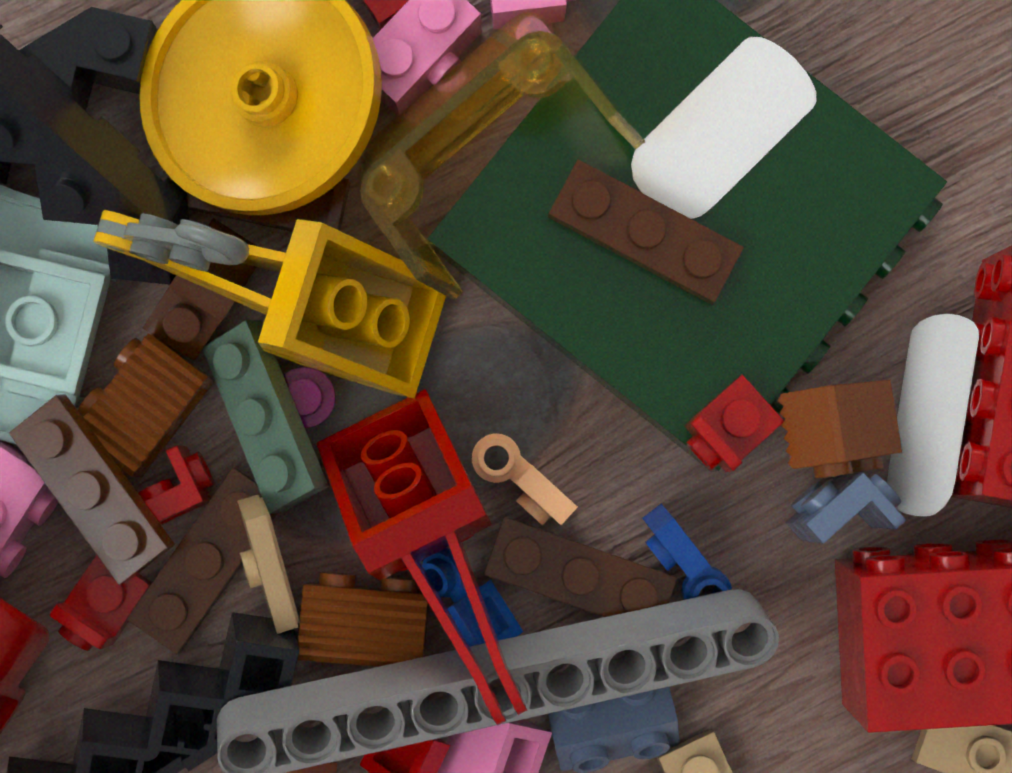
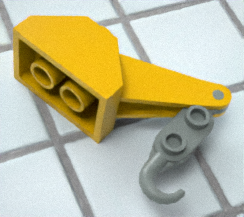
M107 210L102 212L93 240L94 243L148 262L265 314L266 318L258 339L259 345L265 352L304 367L317 369L329 375L414 399L450 286L449 282L321 222L300 219L296 220L286 253L249 245L238 237L190 220L181 219L180 224L177 225L169 220L142 213L140 219ZM210 263L224 265L244 263L279 272L272 299L207 272Z

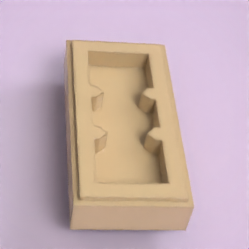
M254 495L238 500L251 547L250 550L240 552L250 589L262 586L277 634L298 628L297 623H300L272 520L263 497L260 498L259 495Z
M996 725L923 729L920 732L911 760L943 773H1012V731Z

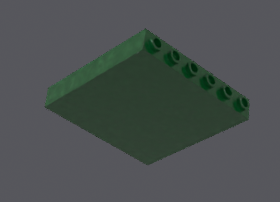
M620 0L429 235L427 241L429 248L707 468L687 446L686 442L693 436L684 425L742 374L771 407L779 413L784 407L778 402L779 397L783 393L791 392L785 386L799 369L809 374L829 350L830 345L823 338L837 321L844 327L847 326L865 305L868 298L861 293L865 285L874 274L884 279L903 257L906 251L898 245L911 227L921 232L938 213L943 203L935 197L947 181L807 72L816 90V104L813 109L710 210L701 217L692 219L744 247L715 303L712 305L548 218V213L578 159L641 192L633 180L631 162L637 147L745 39L749 37L764 38L717 0ZM718 465L711 472L719 471L721 467Z

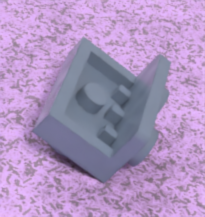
M864 473L839 475L823 485L817 481L807 488L791 504L797 513L786 524L801 541L824 544L857 513L871 528L898 529L906 519L896 509L901 503V499L880 476L874 474L869 479Z
M669 687L548 714L561 771L573 769L578 773L594 772L607 766L611 760L633 755L637 759H652L665 754L670 747L677 746L680 743L678 718Z

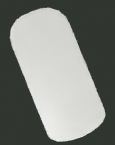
M749 37L745 39L637 147L633 155L631 168L633 180L638 189L643 194L690 219L701 217L725 196L813 109L816 104V90L812 80L799 62L774 42L762 37Z
M940 314L928 317L920 321L913 328L910 335L897 414L902 453L891 454L887 483L901 499V503L896 509L905 514L914 516L935 515L946 506L953 493L979 341V330L976 324L960 315Z

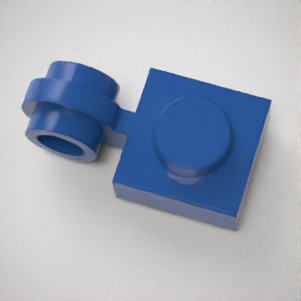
M662 503L642 518L654 533L645 543L667 571L678 564L687 575L681 589L683 600L699 597L701 589L707 585H715L711 594L732 590L731 583L721 570L710 566Z
M445 548L425 558L422 566L440 597H450L454 602L447 609L469 647L485 644L450 548ZM492 580L479 586L498 641L517 637L524 632Z

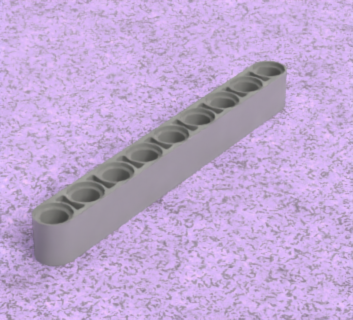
M742 589L727 590L499 640L498 642L507 667L521 694L527 711L519 715L517 714L503 685L492 687L505 715L506 721L501 723L504 724L754 668L766 663L774 655L778 648L779 634L776 626L761 604L750 592ZM750 623L744 631L734 633L741 625ZM691 636L685 644L673 647L679 639ZM486 643L471 646L470 649L489 682L499 678ZM453 650L243 696L229 701L221 708L217 717L218 763L225 773H286L487 728L497 724L492 718L473 677L458 652ZM631 650L625 657L619 660H611L618 652ZM560 664H570L562 672L549 673ZM434 692L447 693L437 700H425L429 694ZM371 706L385 707L375 714L361 713L364 709ZM307 720H317L321 722L319 725L312 728H303L298 726L300 723ZM244 734L258 736L249 742L234 740L236 737Z

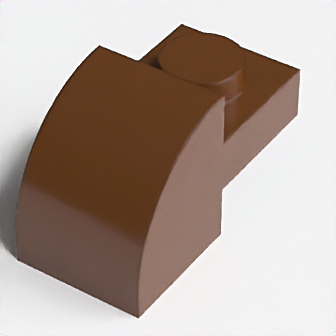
M215 218L208 225L220 232L238 237L249 245L257 246ZM211 262L207 272L244 287L256 267L244 263L224 265ZM176 275L142 329L195 361L235 301Z

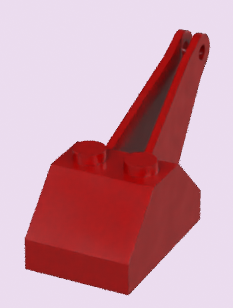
M426 389L416 393L415 399L407 397L317 442L319 453L352 546L368 574L381 581L399 571L409 570L473 677L492 718L499 725L505 722L506 718L490 682L420 563L421 560L450 547L501 683L517 714L519 715L527 711L526 705L507 667L462 543L471 538L475 533L491 526L492 523Z

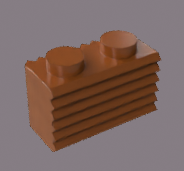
M150 333L143 338L142 342L134 338L122 349L113 365L119 370V373L113 377L105 390L100 387L93 389L78 408V412L118 467L132 477L144 476L215 382L203 370Z
M891 379L829 385L781 394L778 402L784 406L779 413L785 418L782 427L788 431L783 438L789 443L786 452L792 456L787 464L793 469L813 466L815 479L884 468L882 456L902 453Z
M319 572V583L308 582L303 585L298 638L299 655L297 660L380 667L425 657L429 604L422 592L417 591V583L414 579L387 577L381 580L380 588L355 586V574Z

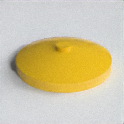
M181 0L162 22L146 55L139 92L142 125L148 144L160 166L175 183L192 196L232 213L244 215L278 214L294 210L321 197L337 185L357 163L373 134L378 118L382 91L381 68L378 53L367 26L346 0Z

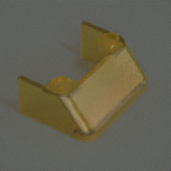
M523 13L509 20L446 74L438 84L432 86L368 142L359 158L360 195L364 207L415 279L453 300L464 292L409 216L421 203L424 193L423 180L524 95L532 98L550 96L574 78L607 121L635 149L646 142L558 30L542 15Z

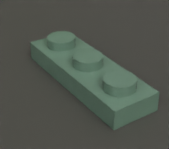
M245 320L204 346L203 351L269 514L281 513L329 486L275 355L265 352L258 343L263 327L261 320Z

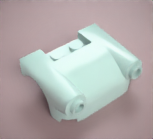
M0 184V440L16 444L9 432L55 395L66 394L77 410L85 399L80 397L103 306L110 281L116 282L117 279H111L107 248L93 242L98 225L43 220L40 198L18 192Z

